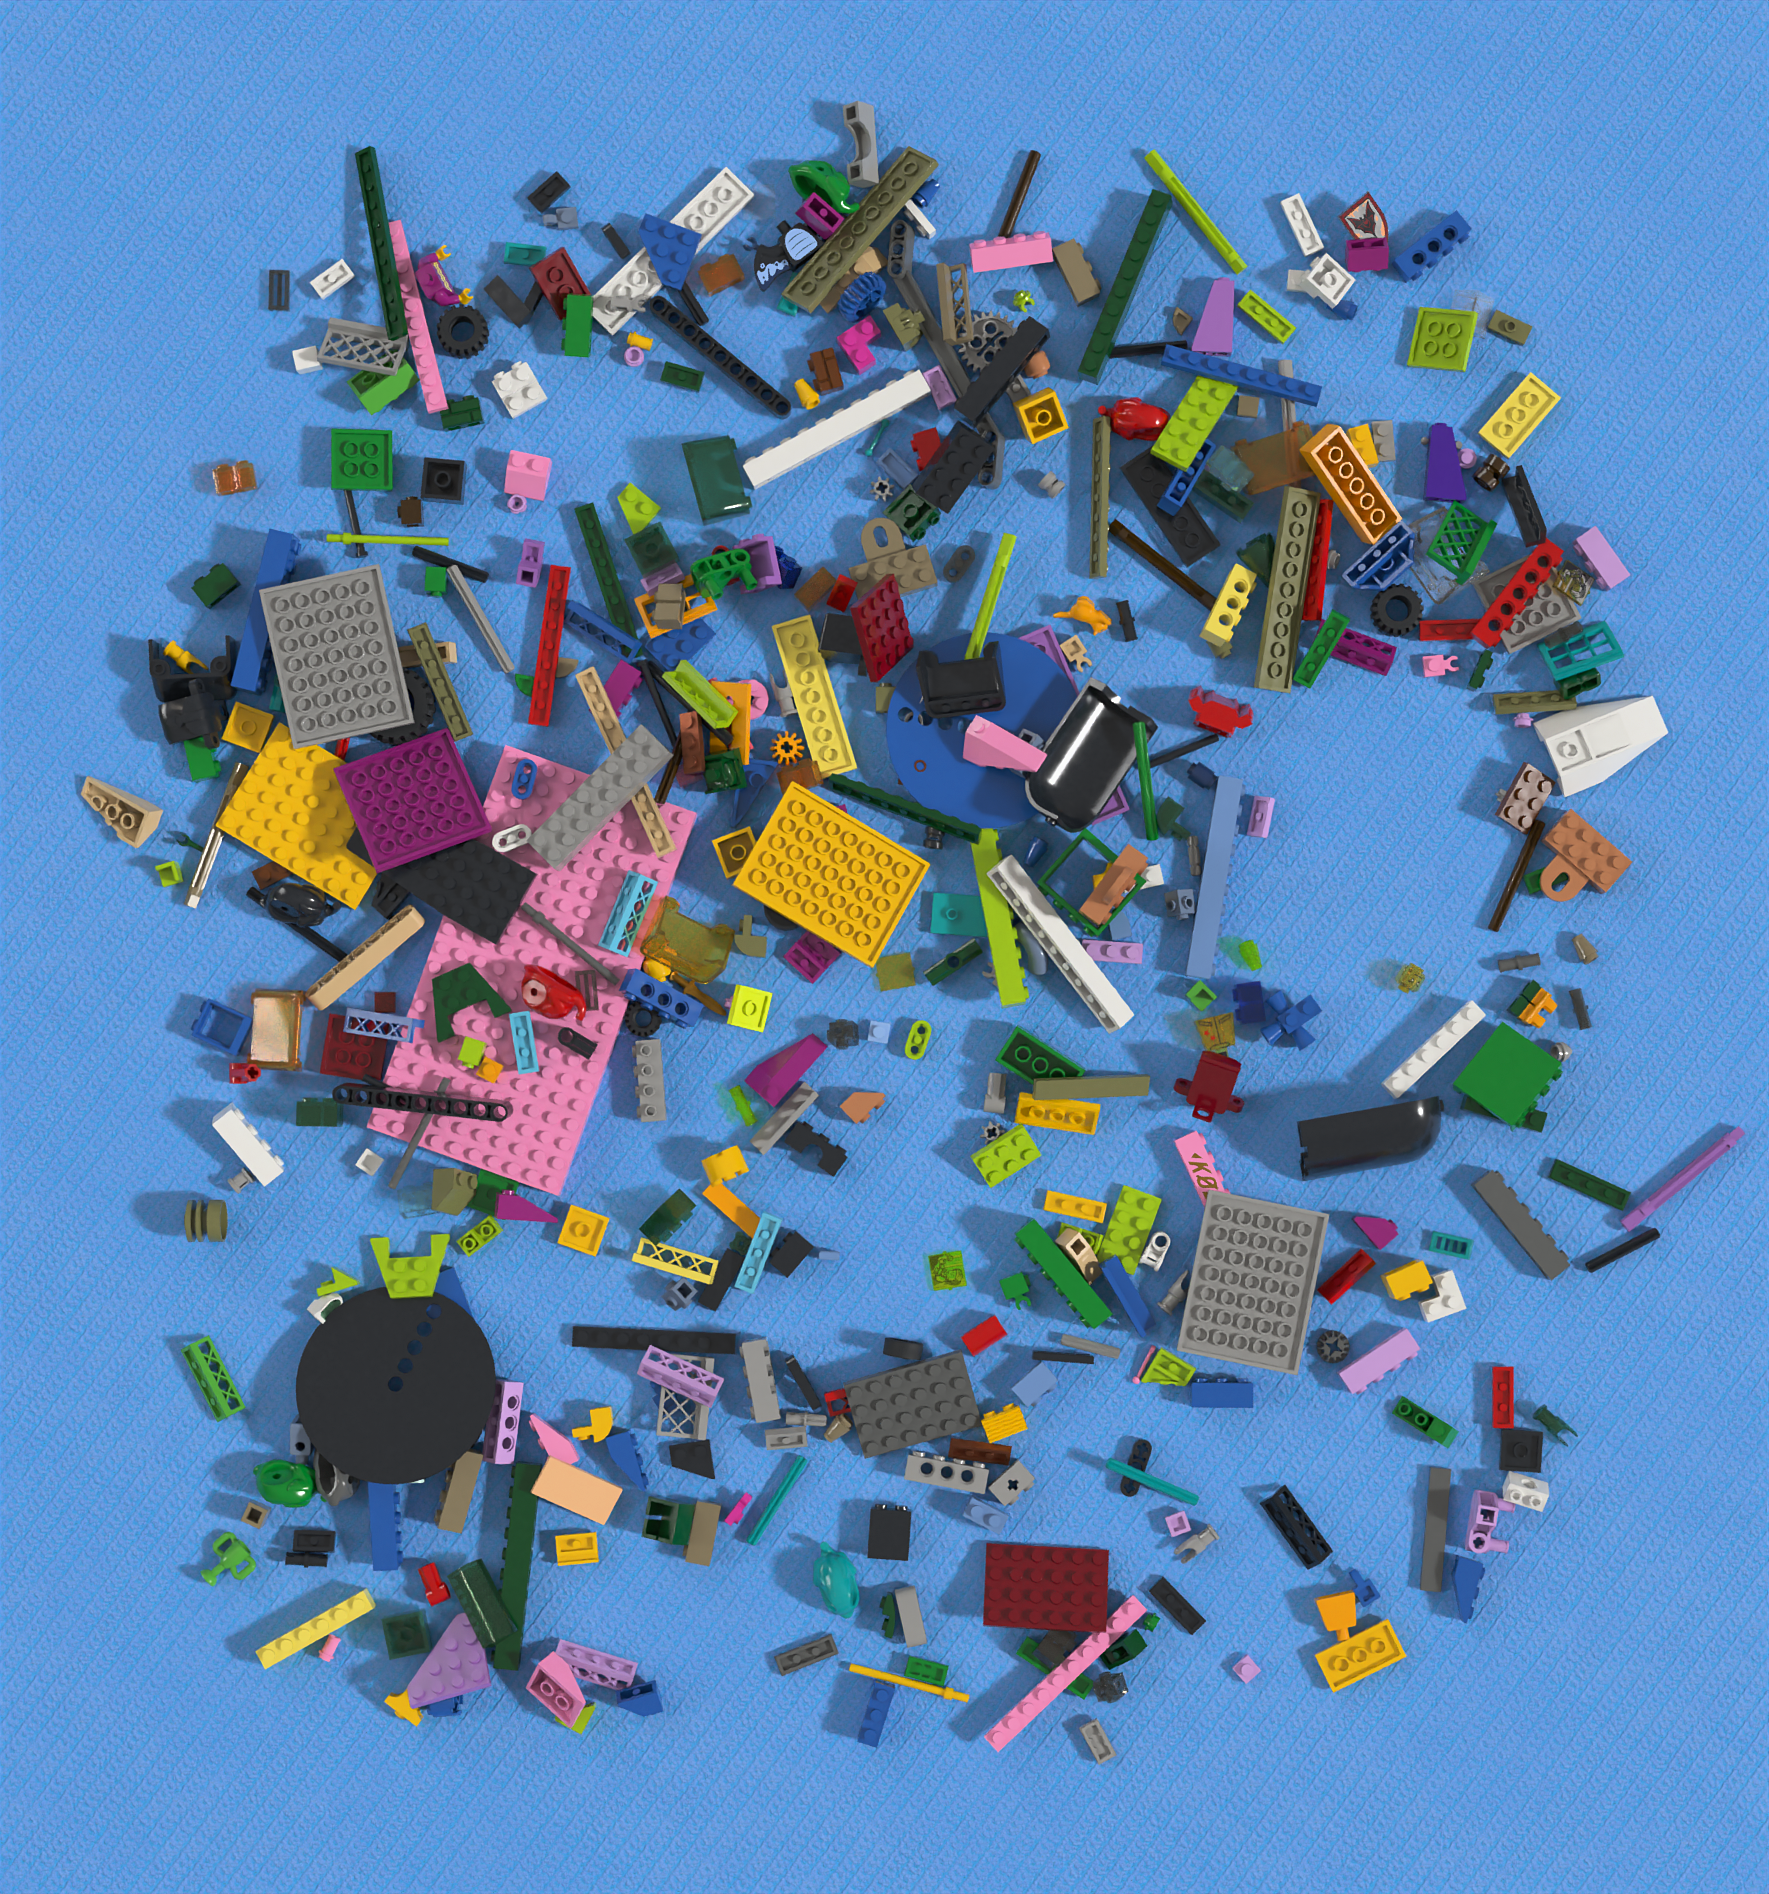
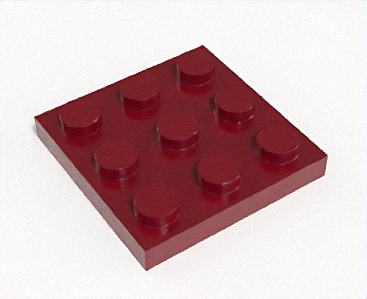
M330 1013L320 1074L362 1080L363 1076L368 1074L381 1081L388 1039L343 1032L346 1016ZM356 1017L352 1018L351 1029H355L360 1025ZM373 1020L366 1025L370 1032L376 1028ZM387 1023L383 1027V1030L386 1033V1035L390 1031L389 1023Z

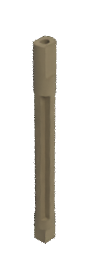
M235 762L189 886L184 905L195 909L198 905L225 831L215 825L244 780L249 766Z

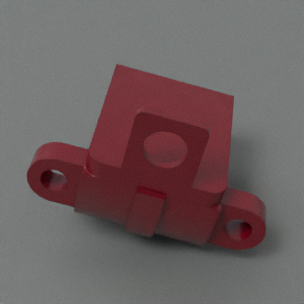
M1202 1051L1192 1081L1178 1078L1173 1087L1177 1093L1187 1096L1186 1101L1189 1104L1195 1106L1192 1117L1209 1123L1212 1121L1214 1112L1224 1114L1226 1110L1239 1113L1244 1106V1101L1241 1098L1231 1095L1241 1063L1233 1058L1212 1051ZM1198 1111H1205L1208 1113V1116H1202Z

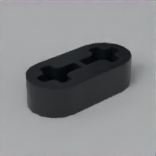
M610 223L601 228L621 259L631 254Z

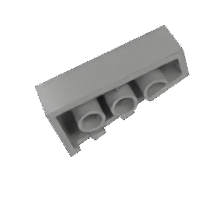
M763 1337L743 1341L739 1349L741 1358H744L746 1365L743 1366L745 1379L748 1378L749 1386L746 1387L748 1399L752 1398L753 1406L750 1407L751 1418L756 1419V1423L781 1419L768 1339Z

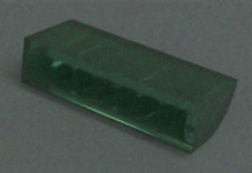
M482 1558L458 1568L447 1576L483 1649L494 1647L518 1631Z

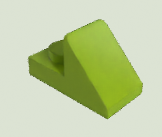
M334 1266L331 1269L335 1283L332 1280L320 1283L321 1287L316 1290L319 1297L358 1285L360 1281Z

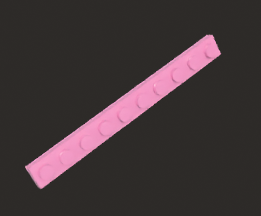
M401 220L389 222L408 334L427 410L431 414L448 409L403 225Z
M1132 1594L1107 1618L1106 1633L1092 1632L984 1735V1738L999 1752L1136 1622L1147 1609Z

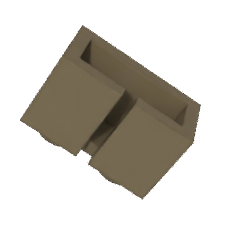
M659 584L658 591H655L654 594L656 608L652 610V620L655 621L658 629H682L686 592L683 584Z

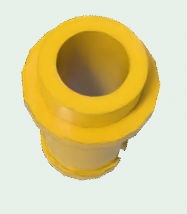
M636 331L634 333L630 332L627 339V344H630V347L636 346L650 351L653 342L652 338L638 335Z

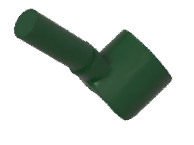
M180 832L186 839L183 842L176 839L179 845H188L200 852L203 851V847L191 841L186 833Z

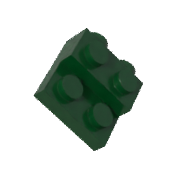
M911 484L882 512L912 542L916 539L921 540L926 534V529L930 525H936L941 515L938 507L917 495Z

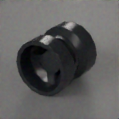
M926 826V839L923 840V847L942 850V837L945 836V832Z

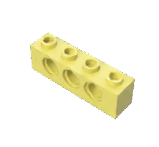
M1237 563L1233 566L1199 635L1201 638L1219 647L1224 642L1228 643L1234 633L1231 629L1233 625L1237 626L1241 619L1239 612L1241 609L1244 610L1248 604L1249 599L1246 597L1256 587L1257 583L1254 582L1257 576L1256 573ZM1234 587L1239 588L1241 592H1237ZM1227 604L1232 605L1233 609L1229 608ZM1219 620H1222L1225 625H1222Z

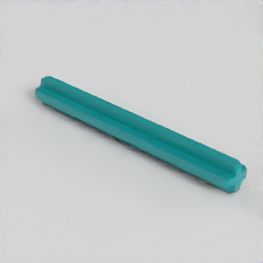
M799 1455L753 1527L746 1539L749 1544L753 1546L757 1544L805 1467L807 1459Z
M1109 1458L1106 1462L1105 1467L1193 1506L1198 1503L1199 1496L1113 1458Z

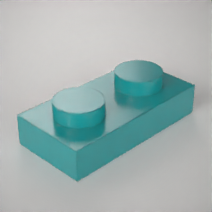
M506 242L504 264L531 267L546 257L547 248L545 246Z

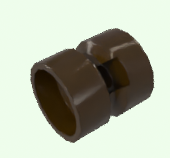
M1490 453L1483 462L1484 467H1479L1472 475V478L1482 488L1493 492L1500 483L1499 479H1503L1510 471V467L1501 458Z

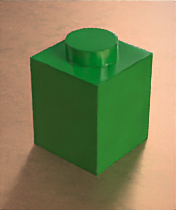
M426 567L425 592L430 594V597L440 598L442 594L447 595L448 573L446 572V567Z

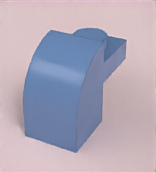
M1120 911L1108 925L1111 941L1132 936L1129 920ZM1088 920V921H1089L1090 923H1092L1096 928L1099 927V926H1097L1096 924H1094L1093 922H1091L1090 920Z

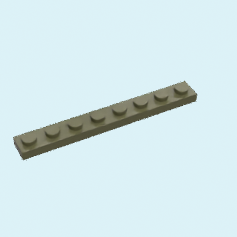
M1107 416L1093 419L1089 579L1107 577L1108 572L1107 553L1109 545L1107 539L1109 531L1108 512L1110 509L1108 496L1110 491L1109 472L1111 469L1109 464L1111 424L1110 417Z

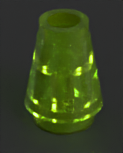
M1253 939L1238 945L1240 949L1238 952L1251 971L1262 967L1257 943H1254Z

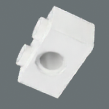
M1512 1471L1508 1472L1502 1487L1503 1500L1543 1512L1549 1497L1547 1482Z

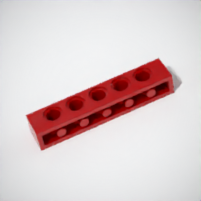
M1547 538L1545 543L1537 545L1468 635L1486 649L1491 646L1495 647L1502 639L1499 636L1502 631L1505 630L1507 632L1513 625L1512 618L1515 614L1519 616L1526 608V605H1524L1528 598L1532 600L1539 590L1536 587L1539 583L1544 584L1550 577L1549 570L1552 567L1556 568L1563 560L1561 555L1564 551ZM1538 558L1545 559L1546 567L1538 565ZM1531 574L1534 577V583H1528L1525 575ZM1513 590H1519L1522 593V598L1516 599L1513 596ZM1501 606H1507L1510 609V614L1504 615L1501 612ZM1490 621L1497 624V631L1489 629L1488 623Z

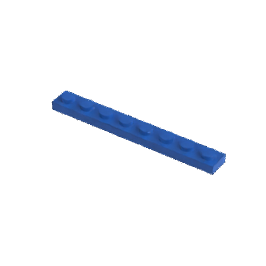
M1167 344L1161 362L1162 366L1317 407L1322 386Z

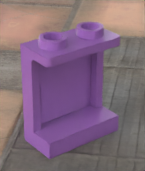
M756 534L752 536V539L740 540L738 545L732 547L733 550L743 549L750 555L749 562L752 566L750 572L758 582L757 586L752 590H747L745 585L739 586L741 594L758 593L782 584L773 536Z

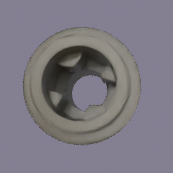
M1579 934L1572 939L1580 962L1583 961L1587 965L1599 957L1598 951L1583 934Z
M842 1413L835 1417L823 1435L832 1443L849 1432L854 1424L846 1414Z

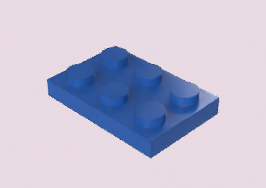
M701 618L682 625V629H672L654 637L644 647L670 672L675 671L681 660L689 661L716 633Z

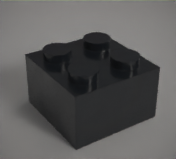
M424 457L421 499L424 502L463 505L467 473L466 462Z

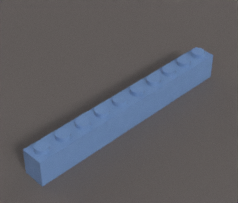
M1220 775L1217 777L1185 976L1209 980L1211 976L1215 975L1216 964H1213L1214 956H1218L1219 944H1216L1217 936H1221L1223 924L1219 923L1220 917L1224 916L1226 904H1223V898L1228 895L1229 884H1226L1227 876H1231L1232 864H1229L1230 856L1234 857L1236 845L1233 844L1234 836L1237 837L1239 830L1236 819L1237 816H1241L1242 805L1239 804L1240 796L1244 797L1246 785L1242 784L1243 779Z

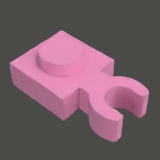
M1443 655L1422 657L1424 678L1444 676L1446 669L1450 672L1458 671L1459 667H1452L1450 665V662L1457 660L1458 657L1451 656L1447 660L1443 659Z

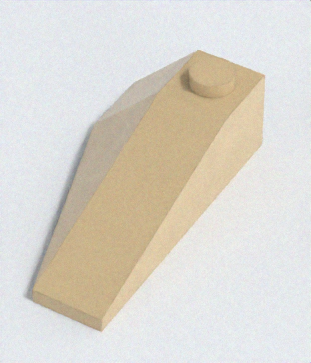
M87 776L81 795L95 811H99L106 819L107 825H111L115 829L116 835L135 848H139L157 829L163 810L142 798L91 776Z

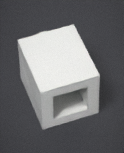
M316 346L292 351L296 371L299 374L323 369V362L317 361L319 350Z

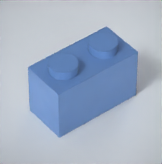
M1040 1361L1018 1380L1011 1389L1027 1407L1030 1405L1034 1407L1042 1400L1040 1396L1044 1392L1050 1393L1057 1387L1056 1382L1058 1379Z
M971 1496L963 1511L964 1517L999 1535L1009 1517L1006 1512L974 1496Z

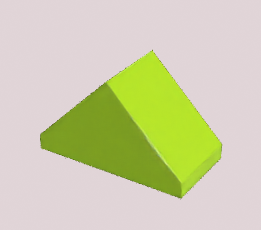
M596 1702L584 1705L571 1730L582 1734L597 1706ZM555 1715V1720H556L557 1722H559L560 1724H562V1725L568 1727L563 1721H561V1720Z

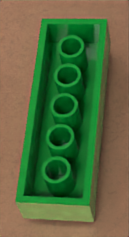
M1034 1218L1014 1233L1017 1236L1014 1240L1020 1248L1026 1247L1030 1252L1027 1254L1029 1259L1035 1265L1037 1263L1040 1264L1042 1267L1040 1272L1048 1281L1050 1279L1054 1281L1055 1285L1053 1288L1061 1297L1065 1295L1068 1298L1066 1303L1074 1313L1078 1311L1082 1315L1079 1319L1087 1329L1090 1326L1093 1329L1097 1328L1112 1315V1312Z

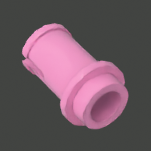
M329 1634L322 1650H319L320 1654L318 1657L330 1662L334 1658L333 1654L341 1639Z

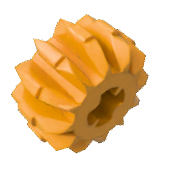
M785 731V738H782L781 734L778 733L779 741L772 739L771 742L777 746L770 747V751H777L772 755V758L775 759L780 756L778 764H781L783 759H786V766H789V759H792L794 764L797 763L795 755L802 758L803 755L797 750H804V746H797L802 742V739L798 738L794 741L796 733H793L791 738H789L788 731ZM784 744H789L790 747H793L792 751L789 750L790 753H785V750H781L782 746L785 747Z

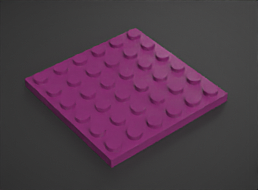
M448 728L333 769L376 873L492 832L491 825Z

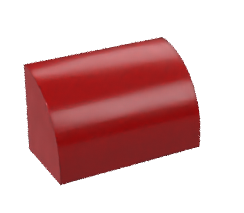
M994 1314L960 1337L973 1357H975L1008 1334Z

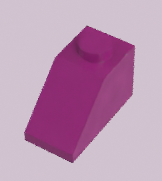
M1361 1216L1351 1218L1378 1250L1384 1248L1399 1235L1396 1231L1398 1227L1391 1219L1387 1221L1385 1218Z

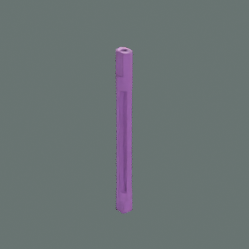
M1738 1126L1730 1134L1726 1133L1620 1220L1623 1227L1630 1232L1736 1145V1141L1745 1135L1744 1131Z

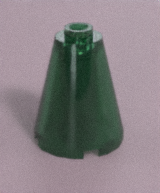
M1270 532L1267 535L1265 533L1247 542L1244 550L1240 547L1236 551L1241 561L1252 572L1257 574V577L1268 589L1275 551V542Z

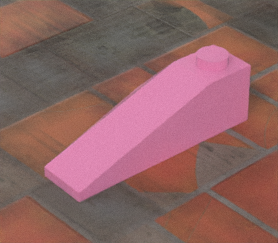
M977 715L965 732L963 758L980 767L995 766L999 769L1005 767L1014 768V770L1037 772L1047 757L1046 753Z

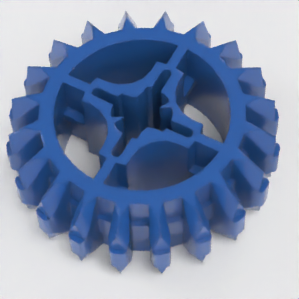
M872 271L859 275L840 296L841 299L838 301L837 309L841 316L852 323L864 319L872 310H875L879 301L883 299V295L886 292L885 282Z

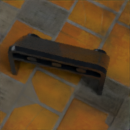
M999 641L989 642L984 646V657L939 663L935 652L930 650L919 651L916 671L926 712L930 717L938 719L1000 711L1005 707L1006 694Z

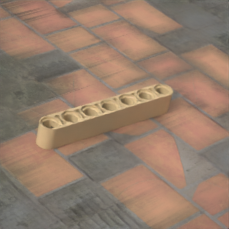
M412 905L403 908L306 991L305 997L319 1011L327 1008L416 933L425 923L423 916Z

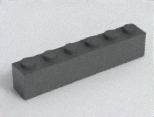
M1488 1170L1471 1186L1543 1275L1552 1281L1570 1266L1567 1262L1569 1257L1563 1250L1558 1251L1554 1246L1556 1241L1550 1234L1545 1235L1541 1230L1543 1225L1538 1219H1532L1528 1214L1530 1212L1529 1208L1523 1202L1520 1204L1515 1198L1518 1196L1510 1186L1507 1188L1503 1183L1505 1180L1498 1171Z

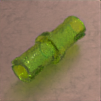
M739 1085L728 1090L736 1104L735 1109L740 1112L746 1124L745 1126L748 1127L758 1122L750 1107L751 1103L747 1101L741 1086Z

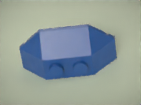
M1400 520L1341 576L1354 589L1384 591L1414 564L1415 533Z

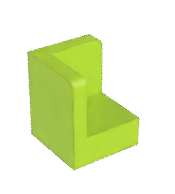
M171 861L155 866V870L159 872L164 888L184 882L178 862Z

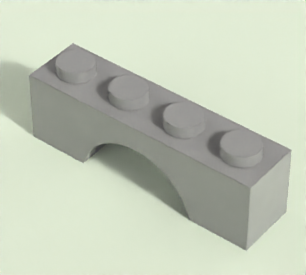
M860 101L844 105V126L851 132L856 145L855 158L850 164H847L848 183L860 188L879 184L874 106Z

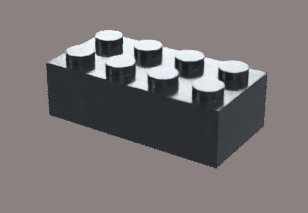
M958 420L912 484V488L917 495L948 514L995 448L988 439Z

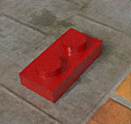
M840 574L826 604L841 612H845L858 582Z

